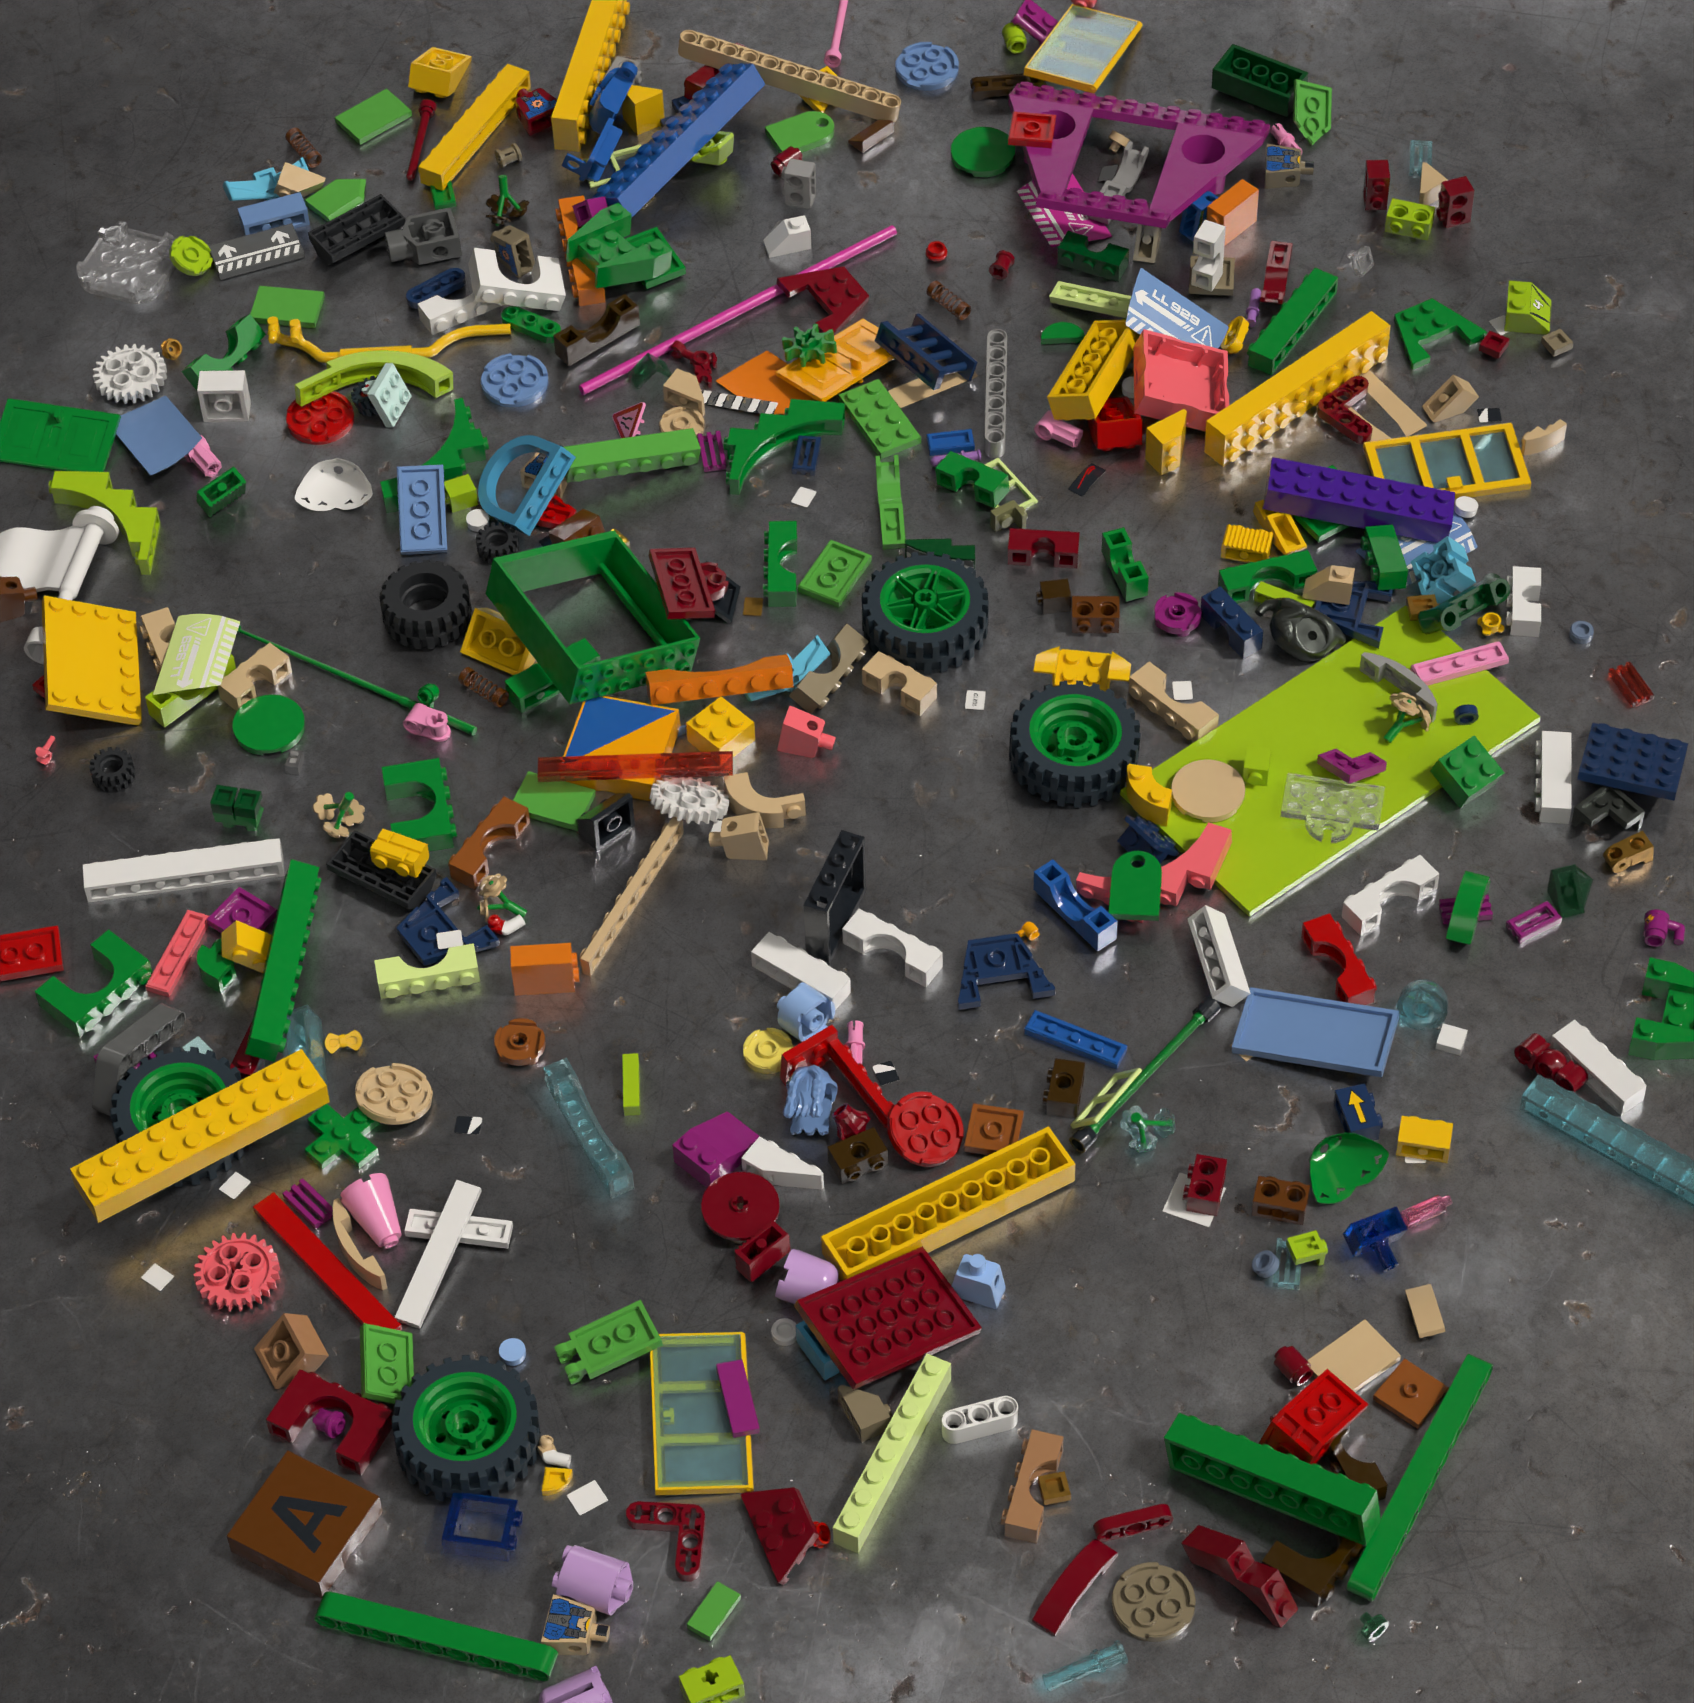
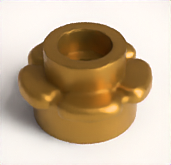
M168 338L167 341H163L161 344L162 355L166 359L176 360L182 353V345L176 339Z

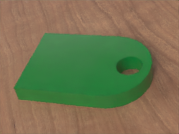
M1131 851L1120 856L1114 863L1111 877L1109 913L1115 919L1159 921L1162 868L1159 861L1153 855L1144 851ZM1136 860H1141L1145 863L1140 868L1131 865Z

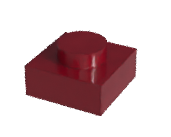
M1489 331L1479 344V351L1499 359L1509 346L1510 339Z

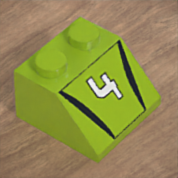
M1509 280L1504 331L1549 334L1551 299L1532 282Z

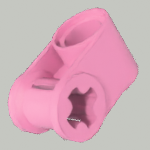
M416 703L403 721L404 728L411 734L419 735L435 742H444L451 735L450 727L447 725L448 717L446 713L421 703Z

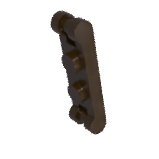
M1024 73L974 77L970 80L972 98L975 101H980L984 97L1009 96L1015 86L1021 82H1030L1033 86L1041 87L1042 85H1047V81L1025 76Z

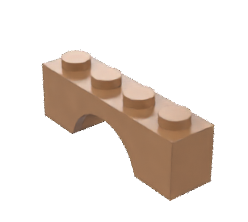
M1032 1429L1029 1439H1024L1021 1454L1024 1455L1023 1462L1018 1461L1014 1477L1018 1478L1016 1486L1011 1485L1009 1489L1008 1501L1011 1502L1009 1509L1004 1508L1001 1518V1525H1005L1006 1537L1037 1544L1043 1523L1044 1507L1034 1500L1029 1490L1038 1479V1476L1057 1473L1063 1452L1064 1436Z

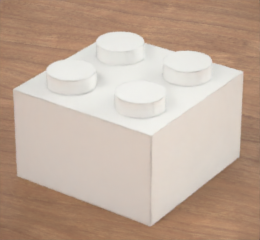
M245 370L200 371L197 392L203 421H249L251 399Z

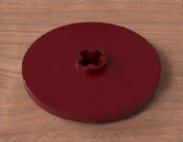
M733 1172L719 1177L708 1186L702 1197L701 1211L704 1222L712 1232L728 1240L746 1241L750 1240L751 1236H754L755 1233H758V1230H762V1227H766V1224H770V1221L776 1222L780 1211V1202L774 1186L762 1176L750 1172ZM739 1203H743V1209H738Z

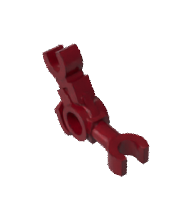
M675 340L671 345V348L674 349L671 356L676 359L684 357L690 360L699 386L701 382H707L708 388H711L712 371L710 365H713V369L717 368L715 352L710 354L703 350L692 352L686 349L682 342Z

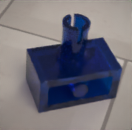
M1396 1206L1351 1223L1342 1234L1353 1257L1369 1251H1375L1383 1271L1387 1272L1389 1268L1392 1270L1399 1266V1262H1397L1389 1244L1400 1240L1408 1228Z

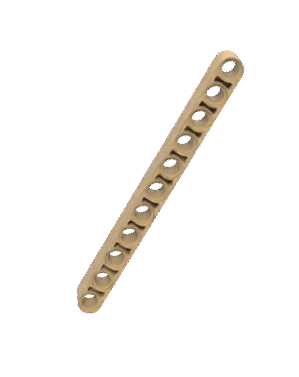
M684 30L680 33L678 53L685 59L717 69L728 63H753L767 85L873 119L892 120L893 122L898 120L901 99L894 94L693 30Z

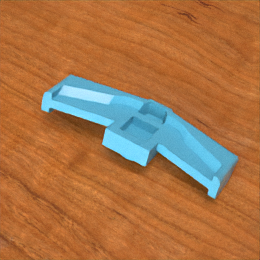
M303 157L292 164L309 171ZM274 167L253 173V180L224 181L223 188L229 201L271 200L279 198V195L275 194L274 190L281 172L276 174Z
M817 635L793 660L787 653L792 664L793 688L745 693L744 696L748 701H755L784 691L792 692L801 679L809 671L813 672L831 653Z

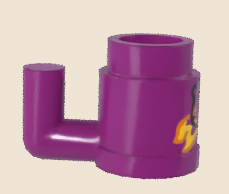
M1654 909L1645 913L1643 935L1647 945L1652 947L1662 946L1667 938L1668 930L1674 931V944L1682 945L1684 943L1685 926L1682 923L1670 920L1669 914L1662 910Z

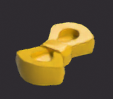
M355 1029L348 1034L336 1035L328 1033L324 1039V1046L330 1054H334L340 1047L344 1048L347 1046L358 1051L363 1039L361 1034Z

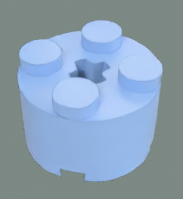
M801 982L787 996L781 997L777 1003L779 1026L801 1042L827 1028L826 1023L829 1018L833 1020L835 1015L834 1003L804 982Z

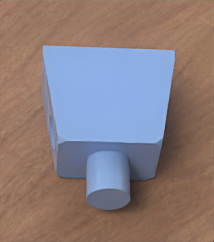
M969 1254L963 1255L952 1283V1287L961 1299L996 1310L1006 1288L1000 1265L985 1260V1257L980 1254L973 1256Z

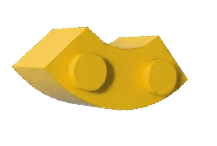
M1135 764L1127 765L1126 792L1131 806L1143 818L1167 827L1171 810L1172 789L1165 788L1156 782L1152 775V767Z

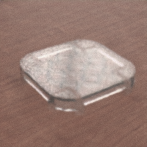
M118 221L119 225L111 226L107 229L102 226L98 230L99 238L85 260L83 262L78 261L76 265L80 286L89 293L130 304H144L156 299L176 270V267L169 258V249L175 240L173 235L166 232L161 237L130 229L127 222Z

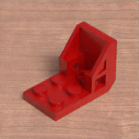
M1326 1369L1279 1411L1258 1444H1267L1276 1451L1292 1454L1299 1460L1309 1464H1316L1328 1450L1334 1438L1362 1414L1369 1404L1331 1371Z

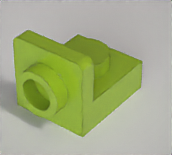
M1317 1230L1289 1237L1286 1240V1245L1295 1265L1316 1260L1318 1266L1324 1265L1328 1248L1325 1240L1320 1239Z

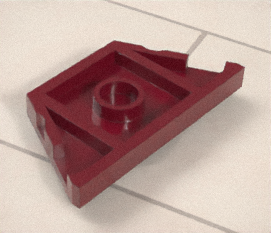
M795 1487L744 1492L741 1494L742 1500L778 1583L784 1585L789 1580L787 1575L796 1563L798 1565L801 1563L807 1549L812 1547L819 1537L800 1491Z

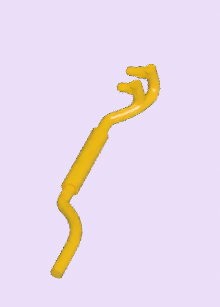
M272 316L267 319L268 341L271 344L278 343L300 349L321 363L353 353L377 350L407 352L432 358L445 347L460 339L475 336L511 335V324L473 325L450 331L437 339L429 347L412 348V345L343 348L340 349V352H323L317 346L304 339L300 320H291L290 335H285L280 332L277 317Z

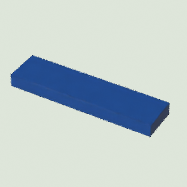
M1034 1010L1024 1028V1034L1114 1069L1119 1067L1127 1052V1045L1037 1010Z

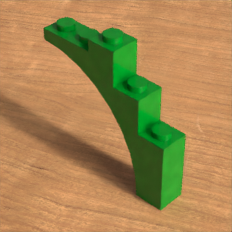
M463 398L454 399V425L448 439L434 456L421 465H443L444 481L463 476V472H466L465 464L486 460L485 451L489 450L487 436L482 437L481 429H475L474 422L469 423V420L472 419L469 406H465ZM397 477L381 481L386 513L398 512Z
M791 399L790 406L785 408L784 415L760 413L759 422H755L754 429L730 428L729 436L724 437L723 449L727 450L729 468H731V471L726 473V485H730V494L739 495L743 482L751 469L775 449L797 441L798 435L814 437L842 435L845 423V403Z

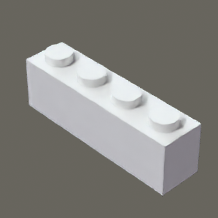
M1542 731L1541 740H1536L1535 755H1539V759H1536L1535 774H1539V778L1535 780V793H1539V797L1535 799V812H1539V822L1569 824L1571 814V732Z
M1205 905L1188 918L1189 926L1212 998L1233 1007L1251 993L1225 914Z
M768 932L751 951L752 967L792 990L801 982L810 985L831 1000L835 1005V1010L851 993L850 978L844 972L831 968L823 960L812 957L804 949L791 945L781 936Z
M1573 1020L1552 1035L1550 1049L1562 1052L1566 1057L1567 1063L1572 1060L1574 1064L1583 1067L1588 1074L1586 1084L1620 1116L1644 1100L1647 1085L1643 1079L1632 1073L1621 1059H1617L1604 1043L1596 1040L1585 1026H1581L1576 1020Z

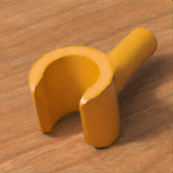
M1030 921L1026 922L1021 930L1015 932L1018 933L1020 938L1026 935L1031 941L1040 935L1037 926Z

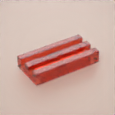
M1630 661L1624 667L1621 664L1617 666V669H1609L1608 675L1632 708L1654 699L1653 692ZM1619 675H1622V677H1623V678L1625 679V681L1627 682L1628 687L1626 686V684L1623 682V680L1621 679V677H1620ZM1631 691L1635 693V695L1638 697V700H1636Z

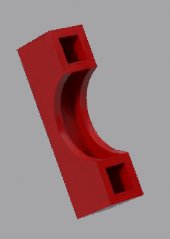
M1330 913L1303 922L1301 938L1311 955L1330 958L1337 962L1343 970V973L1336 981L1335 994L1339 1001L1360 1005L1373 1003L1375 991H1377L1376 983L1372 977L1367 975L1362 959L1356 957L1351 941L1345 939L1340 923L1334 921Z

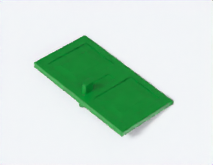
M8 398L0 421V462L59 471L104 472L121 416L114 413Z

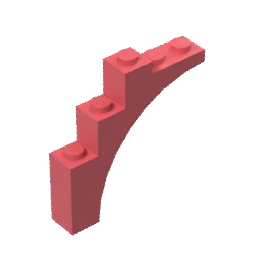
M1208 822L1201 836L1185 853L1173 862L1161 867V904H1170L1177 907L1187 883L1196 888L1211 890L1232 844L1231 829ZM1079 872L1076 879L1077 893L1085 898L1101 900L1109 905L1111 877L1094 876ZM1128 920V921H1131V922L1137 921V922L1143 923L1144 920Z

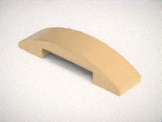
M335 1199L333 1202V1220L338 1243L345 1259L352 1269L366 1282L382 1291L387 1289L385 1274L375 1257L372 1255L363 1260L348 1235L349 1232L353 1231L350 1216L340 1199Z

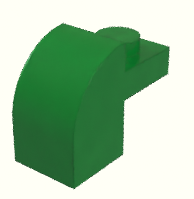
M222 937L215 940L210 949L201 945L197 952V963L201 979L208 987L221 994L237 977L234 962L222 957Z

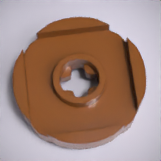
M517 1018L508 1021V1025L503 1028L501 1026L497 1030L494 1044L499 1060L502 1063L523 1066L534 1065L539 1061V1057L545 1050L546 1041L543 1030L537 1027V1023L530 1019ZM519 1039H523L525 1044L516 1045L514 1044V1042H518Z

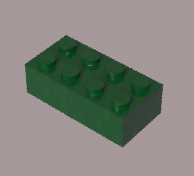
M1232 44L1212 70L1211 88L1288 117L1294 109V80L1308 82L1309 72Z

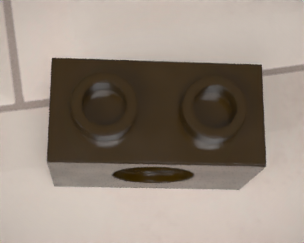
M1055 1058L1053 1068H1048L1047 1083H1050L1049 1089L1045 1088L1042 1103L1047 1104V1115L1076 1119L1085 1079V1062Z
M874 1127L827 1147L828 1162L841 1184L855 1181L864 1174L878 1171L885 1165H888V1150Z

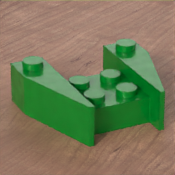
M620 203L600 210L567 240L566 261L570 262L578 258L595 273L596 288L653 279L671 270L672 250L659 238L638 248L633 247L624 239V237L630 235L632 214Z
M1650 957L1642 995L1667 1000L1661 1023L1636 1017L1628 1055L1653 1061L1694 1059V972L1677 963Z

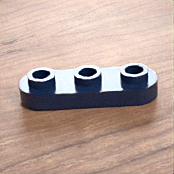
M450 268L411 288L406 293L408 306L418 309V303L436 295L443 298L462 288L466 284L465 272L460 268Z

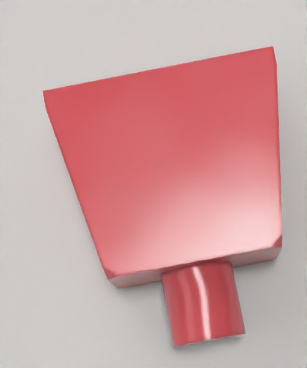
M789 706L783 722L777 751L814 758L818 747L832 751L836 737L823 733L825 725L823 719Z

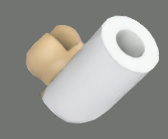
M550 1435L541 1436L537 1450L542 1460L547 1464L569 1468L571 1455L557 1452L553 1444L554 1439Z

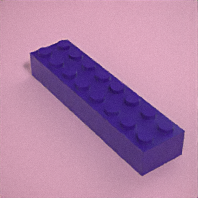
M1272 457L1267 475L1263 509L1363 529L1368 526L1393 525L1396 535L1438 543L1445 537H1449L1453 521L1455 492Z

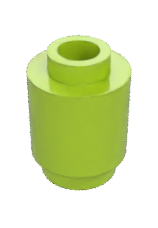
M1012 22L1006 24L1002 29V35L1007 49L1015 54L1021 53L1025 50L1027 44L1023 29Z

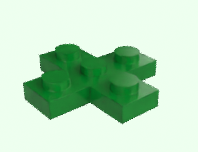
M325 1104L307 1118L308 1124L321 1136L305 1148V1153L320 1168L324 1169L343 1154L360 1169L379 1154L378 1148L365 1135L377 1127L380 1122L367 1117L359 1107L343 1118L332 1107Z

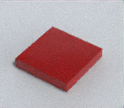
M1014 111L1008 145L1052 148L1056 115Z

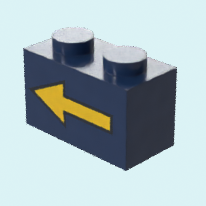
M1360 1084L1335 1090L1333 1105L1344 1133H1356L1373 1141L1379 1140L1383 1121L1380 1113L1376 1114L1374 1096L1372 1093H1368L1366 1085Z

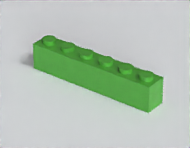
M693 428L565 446L563 448L576 457L567 471L565 479L567 483L581 482L583 480L602 479L610 476L648 472L657 469L698 464L701 447Z

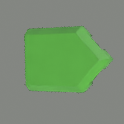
M1295 79L1293 121L1312 146L1331 129L1332 88Z
M335 179L304 200L305 205L328 222L364 203L366 179Z

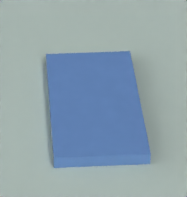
M1250 987L1251 994L1247 996L1232 1044V1053L1376 1077L1383 1076L1399 1020L1398 1010Z

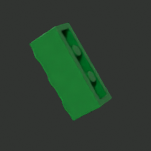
M1394 526L1365 527V534L1361 537V549L1366 552V564L1371 567V580L1376 582L1377 589L1406 588L1408 568Z

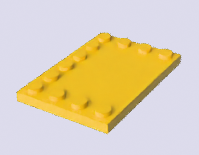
M44 596L42 599L46 710L139 726L142 716L136 612Z

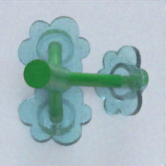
M1136 1105L1132 1106L1130 1111L1124 1110L1122 1112L1123 1119L1120 1121V1127L1128 1131L1130 1135H1133L1132 1140L1128 1143V1147L1136 1150L1138 1153L1156 1149L1158 1138L1152 1136V1133L1146 1132L1148 1126H1154V1132L1160 1134L1162 1138H1167L1168 1135L1174 1134L1176 1130L1175 1116L1170 1114L1167 1108H1162L1160 1113L1155 1115L1154 1120H1148V1114L1142 1113L1141 1107Z

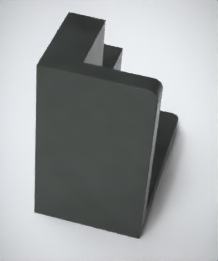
M1602 786L1574 806L1571 823L1576 827L1584 821L1592 827L1609 815L1623 828L1628 829L1632 826L1638 831L1642 827L1645 811L1619 789Z

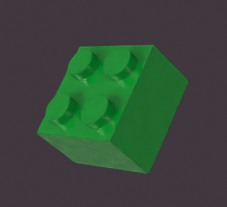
M1475 735L1438 759L1430 770L1460 809L1496 785L1505 774Z

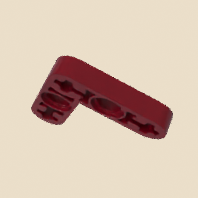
M1362 376L1351 377L1321 399L1317 414L1322 420L1358 444L1370 442L1373 431L1372 426L1348 409L1367 395L1369 382ZM1339 396H1346V397H1348L1349 399H1348V400H1340V399H1338L1337 397H1339ZM1340 419H1348V420H1350L1351 422H1349V423H1342V422H1340L1339 420H1340Z
M644 1501L631 1503L626 1510L627 1523L631 1528L679 1532L675 1561L676 1575L685 1582L696 1580L701 1572L706 1525L703 1508L695 1504ZM637 1512H642L640 1519H635ZM650 1512H653L654 1521H650ZM663 1512L673 1514V1519L669 1522H662L658 1517ZM691 1515H697L694 1525L695 1529H690L689 1519ZM687 1538H695L698 1544L694 1548H686L683 1542ZM686 1557H691L692 1567L689 1572L684 1571L687 1562Z

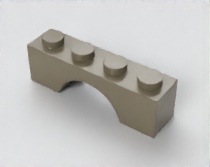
M846 623L826 647L831 653V672L819 674L809 671L790 693L789 697L810 714L816 708L821 710L829 701V698L826 697L829 692L834 694L842 684L839 679L842 676L846 678L853 670L852 662L854 660L858 662L866 653L863 648L869 641Z

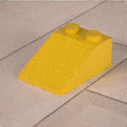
M431 47L411 62L408 87L414 88L419 93L430 92L434 93L436 97L446 98L455 92L472 60V56Z

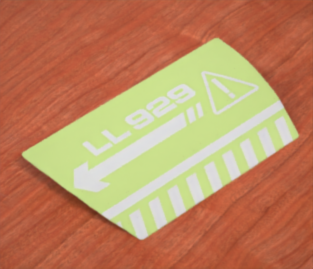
M212 614L178 616L153 695L221 685L240 621Z

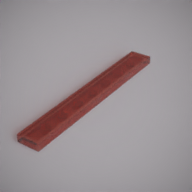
M733 751L538 757L537 775L538 782L733 776Z

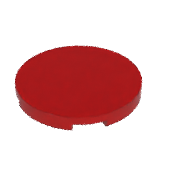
M333 391L302 407L296 403L295 399L287 409L286 423L289 432L297 440L311 445H324L341 439L351 430L354 424V411L351 402L344 395Z
M913 1092L904 1096L892 1108L888 1117L887 1131L894 1149L904 1159L918 1166L935 1167L948 1162L957 1153L964 1137L963 1123L957 1110L950 1102L948 1104L943 1099L932 1095L931 1092Z

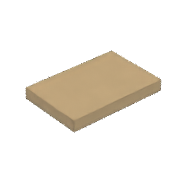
M1364 1319L1307 1361L1311 1364L1312 1376L1315 1379L1328 1369L1354 1392H1357L1399 1362L1401 1355Z

